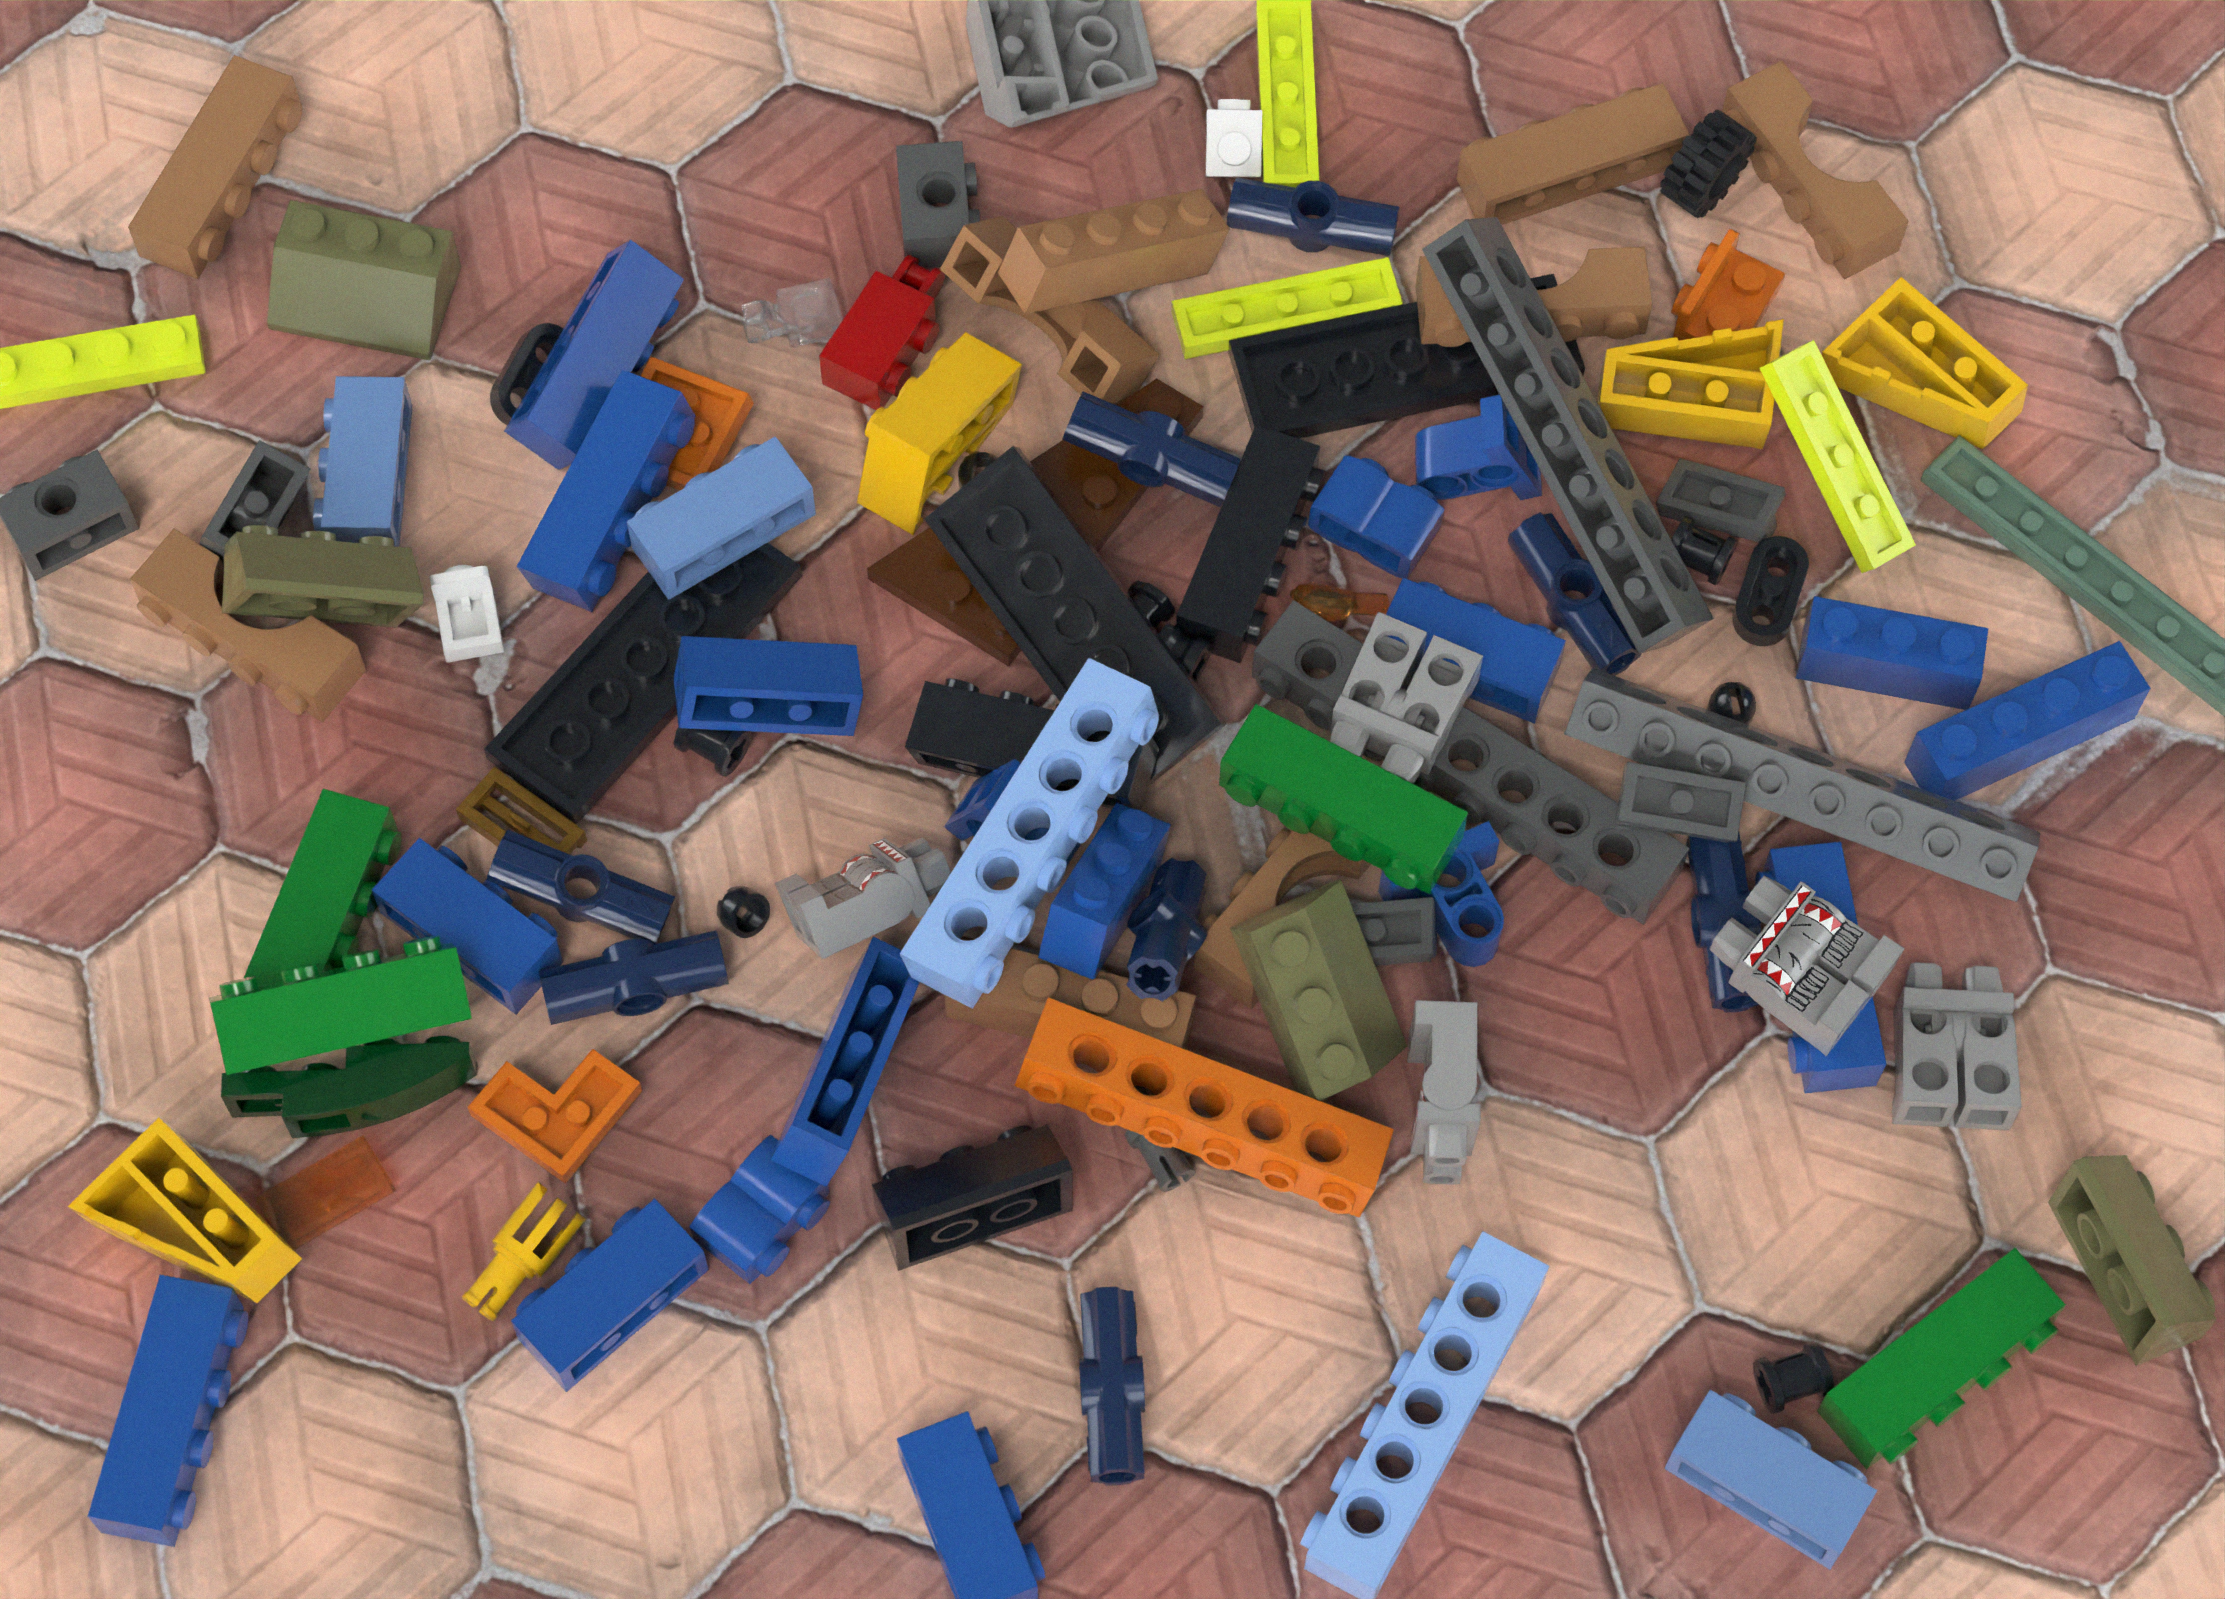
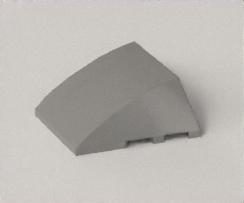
M1139 0L967 1L966 28L985 115L1010 128L1092 104L1132 95L1155 86L1158 81Z

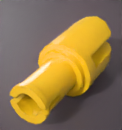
M540 1182L535 1184L492 1239V1243L495 1245L493 1251L496 1253V1256L471 1288L462 1295V1299L474 1308L479 1305L492 1288L493 1293L478 1312L493 1322L497 1318L499 1311L526 1277L533 1279L534 1276L541 1278L587 1220L576 1212L557 1233L540 1257L534 1254L533 1250L567 1206L557 1196L520 1242L513 1238L514 1233L529 1217L548 1190Z

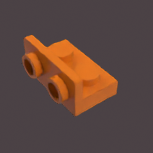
M1729 229L1720 245L1711 242L1706 248L1696 270L1697 273L1701 274L1696 284L1692 286L1685 283L1680 290L1671 310L1672 314L1678 316L1673 338L1678 337V341L1710 336L1715 330L1731 328L1733 332L1757 328L1782 287L1786 273L1737 250L1736 247L1740 233Z

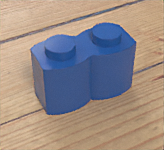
M1345 455L1312 504L1308 526L1331 543L1349 551L1357 552L1376 567L1393 576L1408 579L1441 528L1445 509L1438 503L1434 494L1426 488L1418 485L1407 486L1394 482L1389 477L1385 468L1376 461L1368 458L1357 459Z
M771 1134L749 1154L730 1181L712 1196L689 1226L693 1239L748 1284H751L761 1274L765 1277L771 1276L782 1265L789 1253L790 1248L786 1245L788 1240L802 1227L806 1231L812 1229L822 1219L830 1205V1201L826 1199L830 1193L829 1185L825 1187L770 1160L778 1143V1140Z

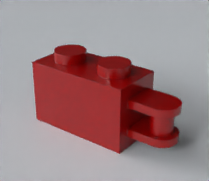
M910 254L903 259L892 277L875 271L819 355L822 384L874 410L885 407L892 395L898 397L901 388L911 376V365L919 353L927 354L937 339L940 325L936 323L935 298L942 288L945 274L937 267L931 271L918 265V258Z

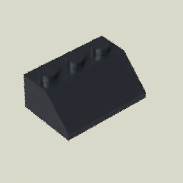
M1028 1125L1012 1128L1002 1133L997 1138V1142L974 1149L971 1145L953 1148L941 1155L939 1162L918 1169L913 1165L901 1166L885 1173L881 1177L880 1182L872 1184L874 1205L898 1271L1073 1211L1072 1167L1048 1125L1033 1130Z

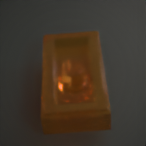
M362 1135L258 1195L255 1199L271 1227L293 1250H296L392 1194L396 1189L366 1138Z

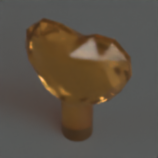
M1315 582L1299 584L1290 591L1292 600L1330 622L1344 620L1351 615L1376 616L1378 612L1386 615L1389 607V599L1386 593L1353 592L1338 586Z

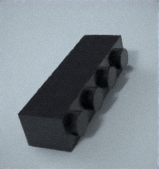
M1255 425L1176 615V625L1182 628L1185 636L1191 639L1202 637L1212 642L1211 654L1241 664L1248 644L1259 645L1268 619V613L1262 612L1268 596L1278 597L1288 569V565L1282 564V560L1287 548L1297 550L1306 527L1307 518L1301 516L1306 501L1314 503L1323 487L1326 470L1318 468L1319 445Z
M946 679L944 685L925 681L905 748L918 764L981 778L1013 759L1022 763L1055 710L1034 706L1035 702L1031 698L1011 691H1002L999 697L979 693V688L975 685L958 679ZM1095 732L1091 734L1086 741H1101L1105 739L1110 734V732ZM1153 738L1144 746L1138 745L1128 761V772L1122 786L1115 794L1108 793L1101 804L1102 807L1112 809L1117 802L1132 809H1142L1159 751ZM1065 780L1061 782L1055 788V790H1070L1074 788L1080 780Z

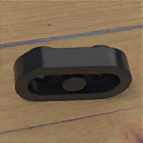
M543 323L525 332L518 340L494 382L490 392L491 407L496 417L505 425H508L517 410L510 400L511 392L516 393L521 400L523 399L543 365L536 356V348L542 349L548 356L564 329L561 326Z
M1783 536L1769 537L1759 542L1752 552L1732 617L1733 626L1737 634L1744 641L1752 645H1774L1780 642L1789 631L1809 568V559L1806 551L1793 539ZM1779 568L1786 575L1783 577L1773 576L1767 569ZM1764 616L1771 624L1766 626L1759 625L1753 621L1752 617Z

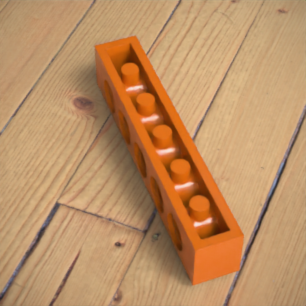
M1049 997L1014 1085L1028 1091L1032 1097L1041 1102L1049 1104L1060 1103L1086 1113L1091 1120L1099 1124L1123 1127L1143 1135L1154 1145L1164 1148H1178L1201 1157L1208 1165L1221 1170L1233 1169L1259 1179L1263 1185L1279 1192L1290 1191L1318 1202L1322 1208L1332 1213H1348L1360 1218L1375 1191L1394 1131L1390 1127ZM1076 1064L1088 1065L1097 1073L1084 1072ZM1134 1086L1146 1087L1154 1093V1096L1144 1095L1137 1091ZM1192 1108H1201L1207 1111L1212 1118L1202 1117L1195 1113ZM1250 1129L1263 1132L1270 1140L1256 1137L1251 1133ZM1307 1151L1319 1153L1327 1162L1315 1160Z

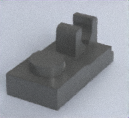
M1680 458L1659 495L1656 505L1659 516L1680 522L1684 516H1688L1694 520V526L1708 530H1717L1736 538L1741 537L1759 543L1766 538L1772 537L1776 530L1775 514L1786 492L1784 487Z
M1627 762L1624 765L1615 823L1719 842L1735 843L1738 838L1746 783Z
M1433 897L1351 904L1376 967H1379V965L1431 962V958L1437 956L1435 900Z

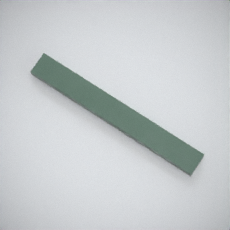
M1960 435L1924 470L1921 482L2225 717V639Z

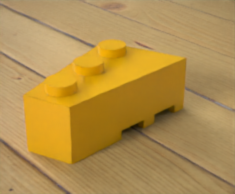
M1902 277L1822 351V357L1838 388L1957 438L1960 435L1970 444L1982 450L2022 412L2028 388L2027 383Z
M1784 319L1766 322L1763 327L1733 332L1731 328L1715 330L1710 336L1678 341V337L1606 349L1600 373L1597 403L1611 429L1763 449L1772 424L1774 397L1759 368L1779 358Z
M967 332L949 348L941 347L932 358L928 369L920 377H910L901 388L897 399L887 409L880 407L871 416L865 429V437L869 438L857 503L909 534L914 535L923 523L921 513L923 504L933 491L944 496L953 484V478L948 476L947 473L964 451L969 454L978 451L1013 405L1022 364Z
M157 1118L67 1206L94 1227L219 1286L233 1288L236 1294L255 1303H258L302 1259L222 1176L161 1118Z

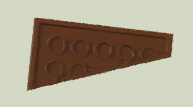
M1159 379L1150 382L1116 405L1137 415L1144 411H1153L1167 415L1182 425L1186 436L1191 434L1203 418L1204 407ZM1064 440L1030 461L1097 552H1099L1149 488L1124 476L1118 469L1117 463ZM930 527L867 568V575L870 581L1008 667L1022 651Z

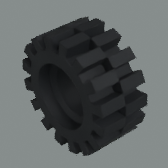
M1715 110L1713 114L1710 112L1705 116L1703 123L1699 122L1694 127L1693 134L1691 136L1687 135L1683 140L1681 150L1676 151L1671 159L1673 163L1666 168L1663 174L1666 177L1660 183V192L1696 218L1706 216L1708 210L1712 211L1717 206L1718 200H1723L1728 194V188L1731 184L1735 185L1739 179V172L1746 168L1749 162L1747 158L1753 154L1755 149L1753 145L1757 142V137L1722 111Z

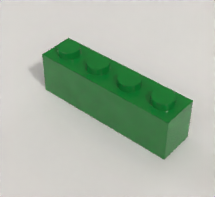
M1255 704L1221 759L1219 786L1225 788L1226 793L1232 799L1248 807L1258 805L1277 815L1280 822L1290 830L1300 834L1310 832L1329 842L1339 855L1351 861L1358 862L1364 860L1380 868L1389 880L1406 889H1414L1416 887L1430 894L1464 836L1468 816L1467 811L1258 704Z
M322 789L244 978L256 977L258 986L283 981L281 971L295 966L318 963L319 972L344 967L342 957L358 953L359 939L356 935L363 918H371L377 908L372 889L378 883L385 865L392 866L401 847L402 834L398 831L390 807Z
M430 936L403 943L405 953L381 959L379 949H373L342 957L344 967L319 972L318 963H310L282 970L283 981L258 986L256 977H248L220 984L221 995L209 997L226 1075L472 1019L456 946L452 943L441 945L439 936Z
M2014 1248L1830 1390L1824 1397L1817 1412L1866 1470L1882 1457L1890 1465L1915 1446L1919 1440L1913 1433L1929 1420L1938 1428L1959 1412L1966 1404L1960 1396L1975 1384H1978L1985 1391L2004 1377L2013 1367L2007 1359L2024 1347L2030 1354H2033L2051 1340L2059 1331L2053 1323L2066 1304L2021 1253Z

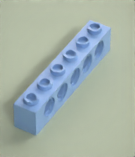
M1087 659L900 952L911 978L972 1009L982 993L988 994L994 989L1003 972L1004 958L1014 942L1021 943L1029 934L1035 920L1036 907L1046 892L1052 893L1061 883L1066 871V860L1077 842L1080 844L1084 843L1093 832L1098 817L1097 810L1108 793L1115 794L1122 786L1128 772V761L1138 745H1146L1154 735L1159 721V714L1150 686L1093 659ZM1095 732H1110V734L1101 741H1086L1087 738ZM1065 780H1080L1079 783L1070 790H1055V788ZM1033 829H1049L1040 839H1024L1027 833ZM1002 878H1018L1016 883L1008 889H992L996 882ZM978 926L986 928L985 932L977 939L971 941L961 940L962 935L970 928Z
M1482 1231L1473 1249L1465 1245L1461 1246L1446 1275V1278L1454 1281L1445 1301L1437 1297L1432 1299L1417 1330L1426 1334L1416 1354L1405 1349L1392 1372L1389 1383L1396 1386L1397 1389L1387 1407L1376 1402L1363 1425L1359 1436L1368 1440L1360 1457L1356 1461L1347 1456L1333 1480L1330 1490L1337 1493L1338 1497L1330 1512L1326 1515L1318 1510L1303 1535L1300 1545L1309 1549L1306 1555L1305 1570L1358 1599H1376L1541 1291L1549 1265ZM1473 1297L1484 1298L1493 1305L1495 1313L1486 1318L1475 1317L1465 1309L1463 1302ZM1446 1349L1455 1350L1462 1354L1467 1362V1366L1457 1371L1446 1370L1437 1363L1434 1355ZM1412 1403H1427L1436 1410L1439 1418L1431 1424H1418L1409 1418L1405 1409ZM1384 1456H1397L1407 1463L1410 1472L1402 1478H1388L1378 1470L1376 1462ZM1355 1510H1368L1377 1516L1381 1526L1372 1533H1359L1350 1527L1346 1517Z

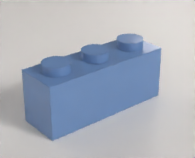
M336 376L334 398H326L324 402V428L326 432H330L329 448H321L319 451V478L321 482H325L324 498H316L314 501L313 524L315 531L331 532L336 534V541L359 543V538L366 536L387 537L394 540L395 547H400L413 407L404 377Z
M775 436L761 445L753 444L745 447L734 457L733 461L712 473L704 472L696 475L685 485L684 489L665 500L652 501L640 508L635 516L627 521L632 549L669 600L816 515L813 487Z
M1710 1389L1672 1451L1664 1469L1830 1570L1878 1490L1866 1484L1867 1478L1854 1466L1839 1460L1831 1463L1811 1451L1812 1446L1809 1441L1794 1430L1786 1427L1775 1429L1755 1417L1756 1411L1743 1399L1728 1393L1721 1396Z

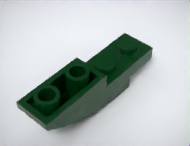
M434 1036L426 1039L425 1043L400 1044L396 1040L387 1038L365 1043L364 1045L347 1047L345 1069H338L336 1066L327 1063H311L304 1065L301 1070L277 1071L273 1067L265 1066L230 1075L222 1073L221 1098L232 1118L282 1116L292 1138L326 1136L363 1129L391 1121L421 1109L450 1094L477 1075V1062L470 1042H461V1040L455 1037Z

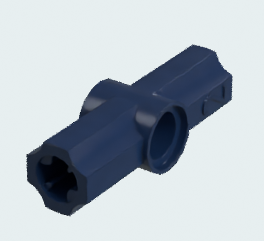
M1236 177L1230 196L1227 225L1230 228L1289 238L1291 244L1305 252H1320L1329 246H1336L1390 256L1400 206L1338 196L1329 184L1321 181H1307L1293 188ZM1306 215H1317V216H1319V217H1321V218L1311 219V218H1308V217H1305V216H1306Z
M1082 391L1062 438L1066 442L1117 463L1120 472L1138 484L1147 487H1162L1164 484H1167L1218 507H1221L1241 460L1236 456L1186 436L1182 425L1167 415L1153 411H1144L1137 415Z
M1540 512L1525 519L1516 530L1509 534L1508 544L1547 601L1546 611L1549 619L1557 627L1567 630L1591 668L1615 676L1627 670L1635 660L1641 657L1642 653L1639 654L1590 562L1582 559L1552 513L1542 514ZM1569 590L1578 591L1586 598L1581 600L1572 599L1563 592Z
M508 829L501 839L487 874V881L555 907L559 914L569 921L579 923L590 921L632 939L651 940L654 944L657 943L675 899V896L607 870L604 864L594 856L585 854L572 856ZM572 879H587L593 883L597 893L590 898L579 899L570 895L565 885Z
M1738 831V838L1735 843L1688 836L1686 845L1689 847L1688 858L1694 895L1691 900L1692 932L1696 946L1703 948L1712 1008L1721 1009L1725 1013L1746 1011L1759 1004L1746 991L1741 993L1728 983L1734 970L1725 965L1710 950L1715 937L1731 918H1734L1757 936L1761 933V921L1742 908L1752 890L1748 889L1740 834Z
M1170 858L1159 866L1156 870L1149 896L1135 908L1127 921V928L1136 935L1127 965L1130 974L1126 985L1140 999L1156 998L1163 1002L1176 993L1186 961L1199 950L1207 937V929L1198 921L1206 894L1204 882L1207 873L1194 860L1178 861Z
M717 930L659 944H654L651 940L647 939L624 940L607 947L602 952L601 957L539 971L551 1025L614 1011L617 1015L621 1016L644 1015L661 1008L666 1003L667 998L729 984Z
M1099 1287L1090 1292L1080 1294L1084 1359H1079L1082 1416H1087L1088 1471H1090V1482H1098L1106 1486L1128 1485L1131 1482L1144 1479L1145 1475L1141 1413H1145L1143 1359L1142 1356H1137L1136 1302H1134L1133 1291L1123 1290L1119 1287Z

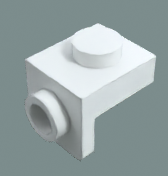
M1218 100V110L1207 109L1206 177L1261 178L1262 110H1251V100Z
M457 565L448 568L444 573L431 575L430 584L436 603L446 662L503 653L504 647L495 593L488 567Z

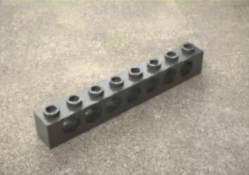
M1498 218L1465 219L1422 249L1638 653L1641 654L1669 646L1713 620L1714 618Z
M1293 600L1254 650L1252 678L1256 680L1258 686L1269 696L1278 700H1283L1284 698L1303 709L1306 716L1315 725L1324 730H1331L1333 709L1342 694L1363 643ZM1311 668H1320L1327 671L1330 675L1317 679L1308 676L1305 671ZM1414 676L1411 677L1406 689H1408ZM1464 706L1459 712L1442 749L1436 756V761L1429 775L1420 773L1413 783L1428 792L1436 793L1451 804L1467 811V821L1476 824L1489 821L1493 830L1500 834L1504 843L1511 849L1523 855H1534L1548 864L1552 872L1566 884L1575 887L1583 886L1600 897L1603 905L1613 914L1622 918L1632 917L1643 925L1681 874L1689 851V847L1665 832L1616 824L1617 802ZM1367 749L1363 754L1374 761L1385 760L1384 756ZM1463 759L1472 762L1477 768L1472 771H1460L1454 768L1451 762ZM1508 790L1517 791L1527 800L1520 803H1512L1505 800L1500 793ZM1558 821L1566 822L1572 825L1576 832L1560 834L1554 831L1549 824ZM1615 853L1621 856L1626 861V864L1611 866L1605 863L1600 858V855Z
M1595 668L1591 669L1582 683L1564 735L1645 765L1745 782L1746 787L1743 800L1745 802L2015 902L2018 901L2039 848L2040 832Z

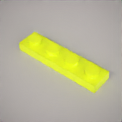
M1257 0L1256 27L1260 110H1262L1263 182L1296 188L1299 184L1307 181H1319L1311 0Z
M1389 257L1172 300L1171 313L1184 359L1228 351L1229 340L1403 305Z
M196 315L0 348V409L205 374L200 327Z
M1812 340L1760 367L1759 369L1861 573L1874 570L1914 547L1916 544L1815 341Z

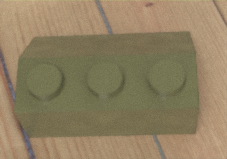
M290 200L273 249L267 317L268 328L270 330L430 361L461 269L453 232Z
M251 525L243 527L242 532H236L225 544L222 613L303 620L312 615L322 622L396 628L423 605V589L412 548L395 547L394 540L391 538L366 536L359 538V543L336 541V534L326 531L302 532L301 538L278 536L277 528Z
M1335 880L1230 927L1296 1092L1319 1101L1373 1077L1407 1047L1341 880Z
M2127 1155L2087 1156L2073 1162L2048 1204L2133 1362L2138 1366L2202 1339L2217 1320L2214 1315V1300L2207 1286L2201 1280L2194 1279L2184 1261L2185 1250L2180 1236L2171 1225L2165 1226L2154 1206L2155 1195L2149 1180L2141 1171L2134 1170Z

